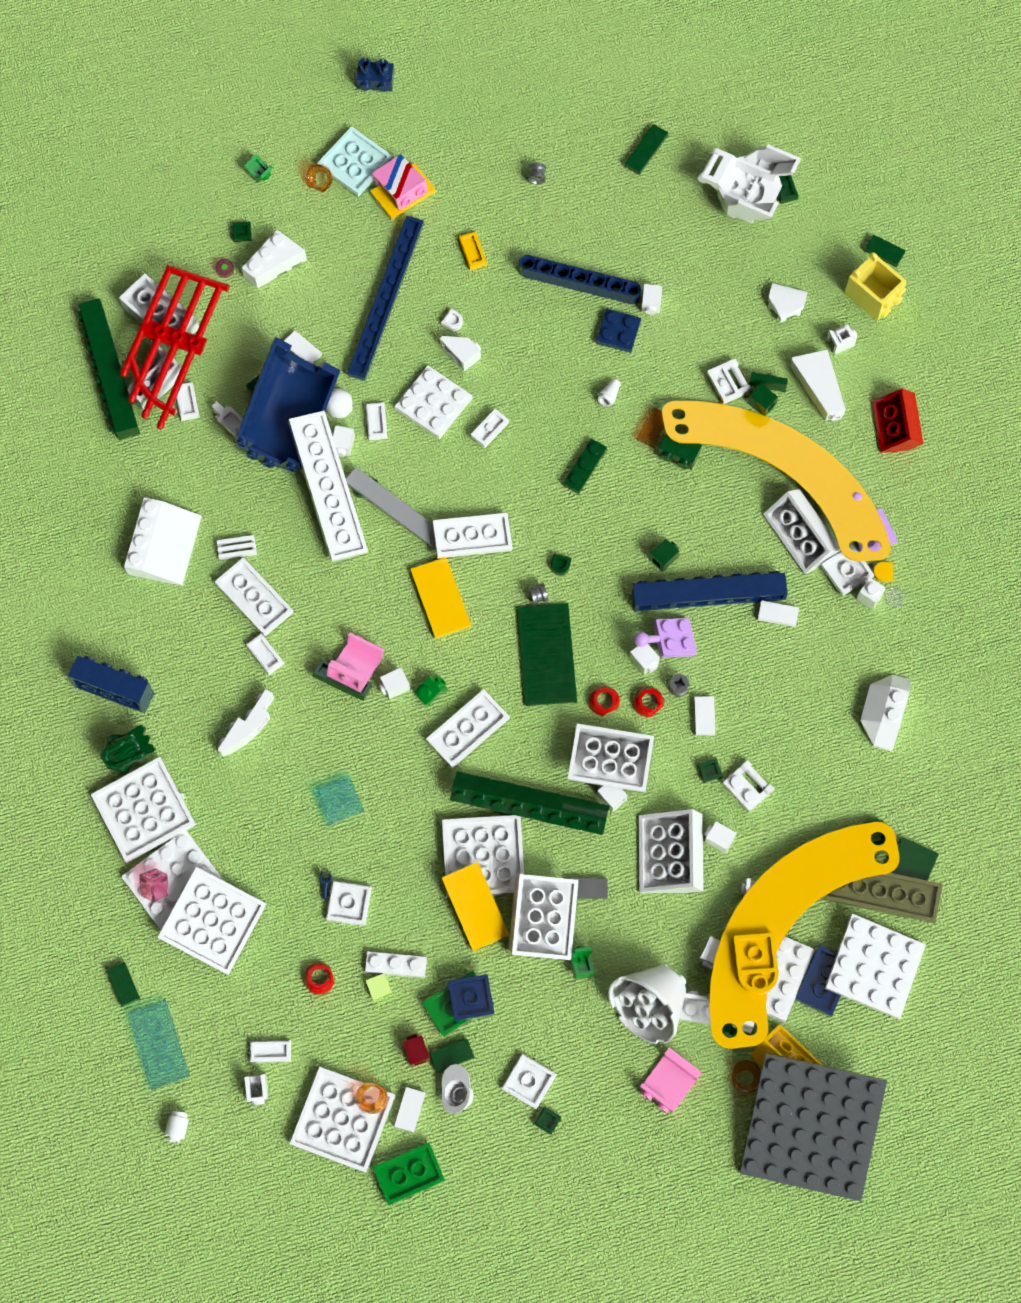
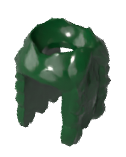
M143 725L137 726L126 734L110 735L105 738L100 759L108 769L125 772L133 763L145 759L147 754L156 750L153 744H149L151 737L148 734L144 735L146 728Z

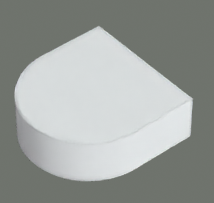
M450 309L441 321V325L448 330L457 331L463 325V318L461 314Z

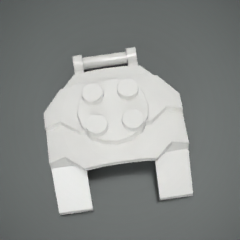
M769 144L767 147H758L739 158L718 148H713L703 172L699 174L697 179L701 183L710 184L718 191L717 196L727 216L734 219L737 217L752 224L754 220L772 218L779 203L775 200L782 188L779 176L793 175L801 158ZM722 159L714 176L709 175L716 160Z

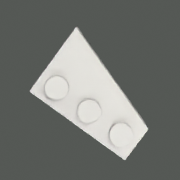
M276 230L242 267L244 279L259 288L277 278V275L291 270L294 265L305 262L307 260L305 250Z
M160 346L144 380L145 385L150 391H152L168 354ZM173 359L158 393V399L174 385L179 374L181 365L175 359ZM135 380L132 381L127 390L129 395L132 393ZM140 390L134 403L144 410L147 398Z

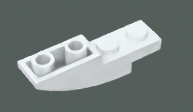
M265 689L263 694L260 693L257 696L256 705L253 710L250 709L247 712L245 721L238 717L236 722L233 721L231 723L226 738L223 737L218 744V752L221 756L224 757L242 748L267 724L270 715L266 710L274 699L272 692Z

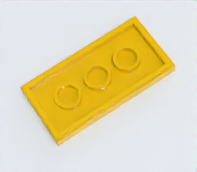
M447 558L410 569L435 639L471 627Z
M478 862L442 877L473 951L509 936Z

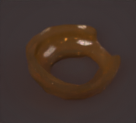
M314 164L308 168L305 174V181L309 188L324 192L332 184L333 176L327 166ZM319 171L327 174V182L323 187L316 184V174Z
M742 1060L736 1063L732 1072L733 1086L738 1091L746 1094L756 1091L761 1075L760 1067L750 1060ZM742 1070H749L753 1074V1082L750 1085H742L737 1082L736 1074Z
M367 1082L356 1090L355 1101L363 1112L377 1114L387 1106L388 1094L381 1085ZM370 1087H376L380 1090L379 1100L373 1104L367 1103L363 1097L365 1091Z

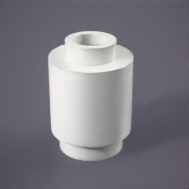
M172 1111L171 1116L168 1117L164 1136L168 1137L167 1141L179 1143L180 1140H184L189 1121L187 1119L188 1114Z

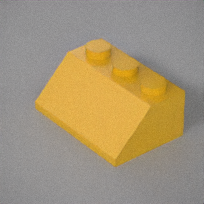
M781 1024L750 1054L761 1066H763L765 1052L823 1065Z

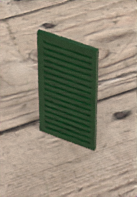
M568 603L517 607L525 706L577 703Z

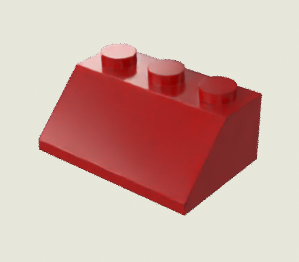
M901 388L872 401L881 453L909 451L924 444L914 392Z

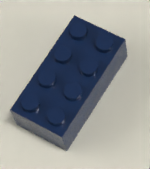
M77 655L68 675L75 688L144 714L146 713L154 695L148 679L140 675L134 677L124 669L115 670L110 664L105 662L101 664L96 663L89 656L80 657Z

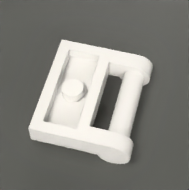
M736 359L707 371V375L723 404L748 395L752 389L751 385H748L742 375ZM728 370H732V372H733V374L735 375V377H736L738 383H739L740 386H741L740 389H738V388L736 387V385H735L733 379L731 378V376H730Z
M747 760L722 785L750 812L775 788L771 784L769 785L751 767L752 764ZM745 771L763 789L760 794L742 776Z

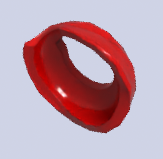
M597 687L589 696L590 709L600 716L617 710L620 704L619 694L611 687ZM604 692L612 697V706L607 709L599 705L597 700L599 694Z
M643 688L635 695L633 706L641 716L652 717L663 708L664 698L662 693L656 688ZM653 694L657 699L658 706L653 710L645 707L642 703L644 695Z
M315 962L305 970L304 984L311 993L324 995L333 987L335 981L328 965L322 962ZM315 970L327 971L329 979L323 984H315L311 978Z

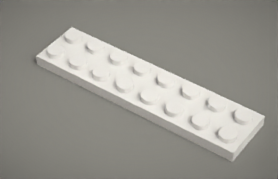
M325 411L289 419L290 431L331 562L367 553L368 549Z

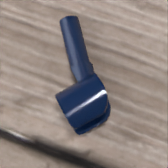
M322 871L320 872V881L323 886L322 899H327L328 883L332 879L331 871H329L328 878H323Z

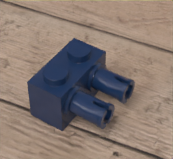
M362 58L358 61L357 89L364 91L379 90L380 92L393 91L394 63H388L385 59L384 63L382 59L378 62H370L368 58H366V61L365 58Z

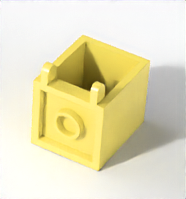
M872 252L869 258L849 276L845 294L878 321L881 317L884 318L889 314L890 308L893 305L897 306L902 301L907 281Z

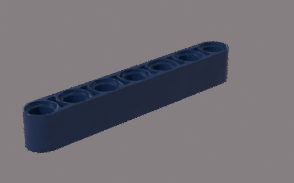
M524 255L519 260L520 275L528 279L627 304H637L641 297V286L634 281L531 255ZM524 265H530L531 267L525 268ZM582 278L583 281H577L576 279ZM594 283H601V285L596 286ZM612 287H617V288H619V289H618V290H613V289H611V288H612ZM633 291L637 294L632 295L629 292Z

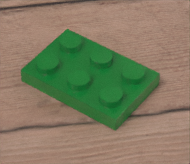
M472 970L460 979L476 976V974ZM449 986L422 1002L443 1037L472 1020L455 1022Z
M429 1142L373 1167L388 1206L445 1182Z

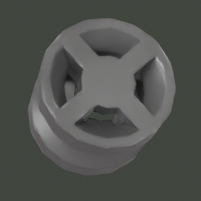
M532 163L528 166L530 173L528 181L530 183L542 184L546 181V175L544 174L546 166L544 164Z
M544 583L539 584L537 587H528L533 605L538 604L540 601H548Z
M683 674L674 675L669 684L671 694L681 697L687 693L689 687L687 677Z

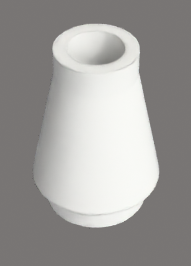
M612 379L598 394V401L601 405L610 407L615 403L619 387L621 386L618 380Z

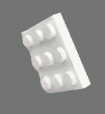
M427 366L395 405V410L440 440L472 400V395L430 366Z

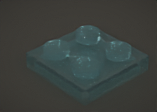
M350 775L313 789L328 826L364 812Z

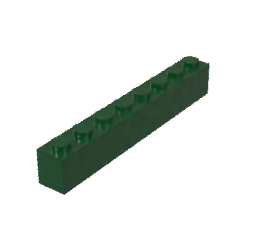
M100 298L80 303V311H77L80 322L84 321L85 324L82 330L84 337L89 338V343H86L88 351L94 355V359H91L94 370L98 369L99 375H96L98 385L103 386L104 391H101L103 402L107 401L108 407L105 409L108 419L112 418L113 421L110 424L113 435L117 434L119 440L139 435L140 430L132 403L128 402L129 393L125 379L120 376L121 366Z
M459 771L456 773L450 801L600 835L604 833L609 805Z

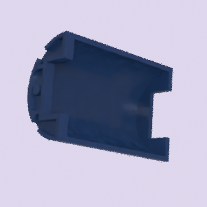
M275 337L238 429L235 443L246 453V457L249 459H257L268 468H273L274 466L287 469L290 472H296V470H301L302 466L288 420L325 411L341 370L326 362L316 366L290 352L292 345Z

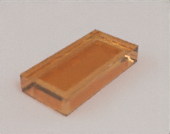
M653 407L637 437L638 441L653 448L664 429L661 410Z

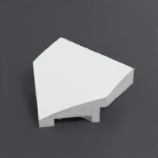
M772 283L768 297V308L774 310L780 322L785 321L787 317L792 315L799 316L804 308L808 292Z

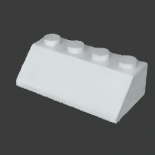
M800 489L785 493L763 514L805 574L821 566L822 563L840 551L838 543Z

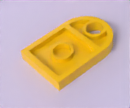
M774 933L733 936L737 976L740 985L747 992L755 995L770 992L775 987L779 977ZM761 979L764 981L765 986L757 988L754 985V981Z

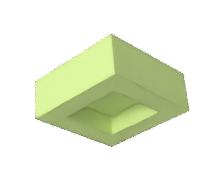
M384 973L366 980L373 1000L392 993Z

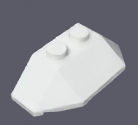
M892 674L870 684L860 722L874 747L892 752L910 692V679Z

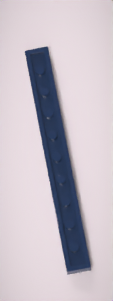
M406 216L347 373L349 377L366 381L424 226V220Z

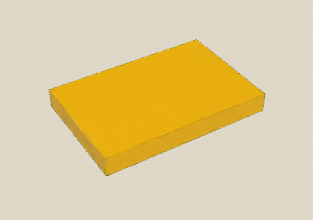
M415 163L412 166L426 180L428 192L411 202L408 206L398 210L395 199L382 185L371 190V195L391 220L435 193V188Z

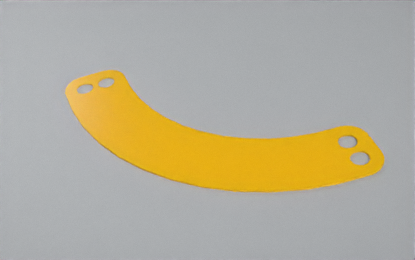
M670 401L664 405L662 418L665 432L673 441L678 443L717 445L735 449L768 462L795 480L810 494L827 517L835 533L840 551L846 558L853 561H876L885 559L890 554L891 544L885 526L863 487L835 457L810 438L770 417L734 406L703 401ZM680 409L685 413V417L680 420L675 419L672 416V411ZM678 424L687 426L688 433L678 434L675 431V426ZM853 493H861L862 499L855 500L852 496ZM875 540L880 543L881 549L879 551H872L868 548L867 543ZM852 541L861 543L863 546L862 551H852L849 543Z
M872 822L849 826L822 835L801 845L781 858L747 891L734 910L723 932L713 965L709 1010L712 1037L718 1045L727 1049L756 1046L762 1043L768 1034L767 993L762 995L751 994L740 985L737 976L733 936L774 933L777 953L792 925L820 898L850 882L866 877L888 874L896 869L900 857L896 836L890 826L882 822ZM875 832L882 833L885 836L884 844H873L871 835ZM882 850L889 855L887 863L880 864L876 862L874 855L877 851ZM761 979L754 981V985L757 988L765 986L764 981ZM752 1021L757 1025V1032L754 1035H746L743 1032L742 1026L745 1022ZM731 1023L736 1026V1036L732 1038L724 1036L722 1028L725 1024Z

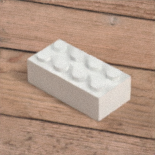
M146 274L119 297L122 308L140 324L158 286ZM165 290L151 319L158 323L162 322L172 299ZM179 303L168 325L176 329L179 328L186 309ZM193 315L185 331L194 334L199 327L197 319Z

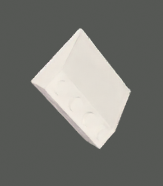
M144 498L124 565L127 574L183 586L202 516L163 501Z
M577 724L568 780L645 792L654 736Z
M693 809L639 815V892L692 893L703 891L702 814Z
M523 874L515 875L508 954L571 960L578 880Z

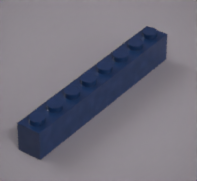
M771 571L769 574L754 572L743 576L742 574H733L730 577L715 575L712 578H704L699 576L690 580H685V578H677L674 581L660 579L651 583L639 581L633 584L632 589L635 612L761 602V600L780 601L786 600L788 595L785 572L780 573V571Z

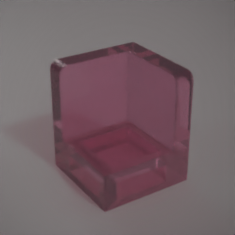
M155 868L139 874L142 897L154 902L169 895L167 873Z

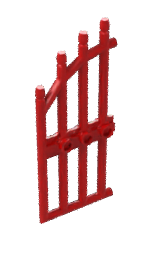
M167 265L123 364V368L120 371V376L126 377L129 372L128 369L131 367L135 380L128 402L133 404L140 390L147 398L145 409L141 415L143 419L149 417L153 405L163 410L156 427L159 430L164 428L169 414L176 416L177 409L173 408L174 402L195 354L201 356L204 351L207 339L203 338V335L222 291L229 292L230 285ZM170 275L180 276V281L162 322L152 321L151 319ZM188 279L198 282L179 328L176 329L168 326ZM205 285L215 288L198 330L195 335L185 332ZM143 337L154 341L139 371L135 356ZM160 343L169 345L171 347L152 391H150L145 385L144 380ZM177 349L187 351L188 353L167 402L164 403L157 396Z

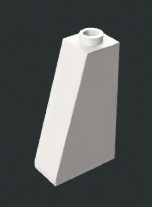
M828 350L792 357L790 363L791 370L825 421L841 419L846 409Z

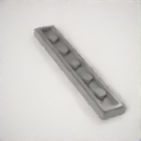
M355 467L346 478L347 485L431 548H434L435 539L432 523Z

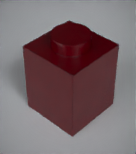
M414 1034L406 1037L407 1041H404L403 1044L411 1067L431 1061L422 1035Z

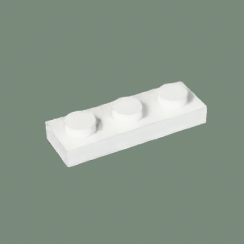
M367 951L365 972L425 978L427 957Z

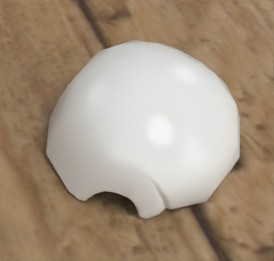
M340 388L333 389L326 408V412L331 417L343 418L352 411L353 401L349 392Z

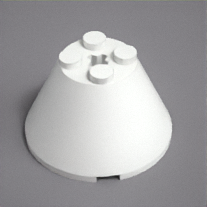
M661 964L658 967L615 979L609 987V1001L611 1007H615L620 1014L618 1019L634 1035L652 1044H657L658 1042L666 1044L674 1038L677 1032L686 994V980L682 975H677L673 970L669 969L667 965Z

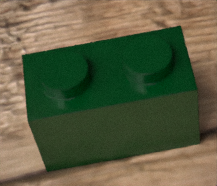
M666 434L659 447L658 456L664 461L676 463L682 469L692 470L701 453L702 444L678 443L670 439Z

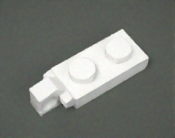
M216 401L211 406L212 410L217 414L215 418L228 432L236 437L243 418L232 407L226 406L224 408Z

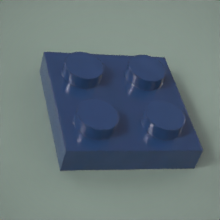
M606 309L596 344L632 353L641 318Z
M488 974L448 981L455 1022L495 1015Z

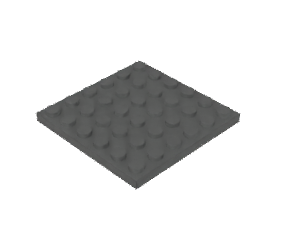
M765 1052L740 1174L862 1201L887 1079Z

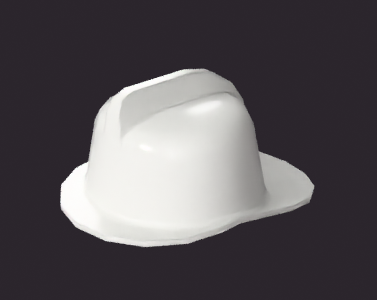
M454 1064L450 1065L442 1076V1105L447 1112L457 1114L465 1110L472 1103L474 1094L470 1086L468 1071L462 1065Z

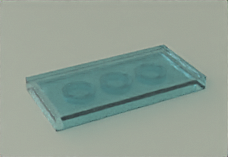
M167 1000L129 1012V1020L150 1089L154 1090L190 1077Z

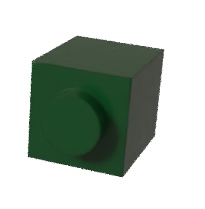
M762 383L757 388H752L748 394V404L761 415L766 416L777 404L778 396Z
M665 539L650 553L649 560L663 572L679 557V547L673 541L670 542Z

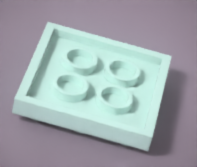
M351 126L317 163V167L359 197L374 181L372 173L391 161L393 156Z

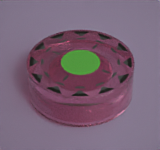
M221 259L216 263V272L220 277L228 278L234 273V265L229 259Z

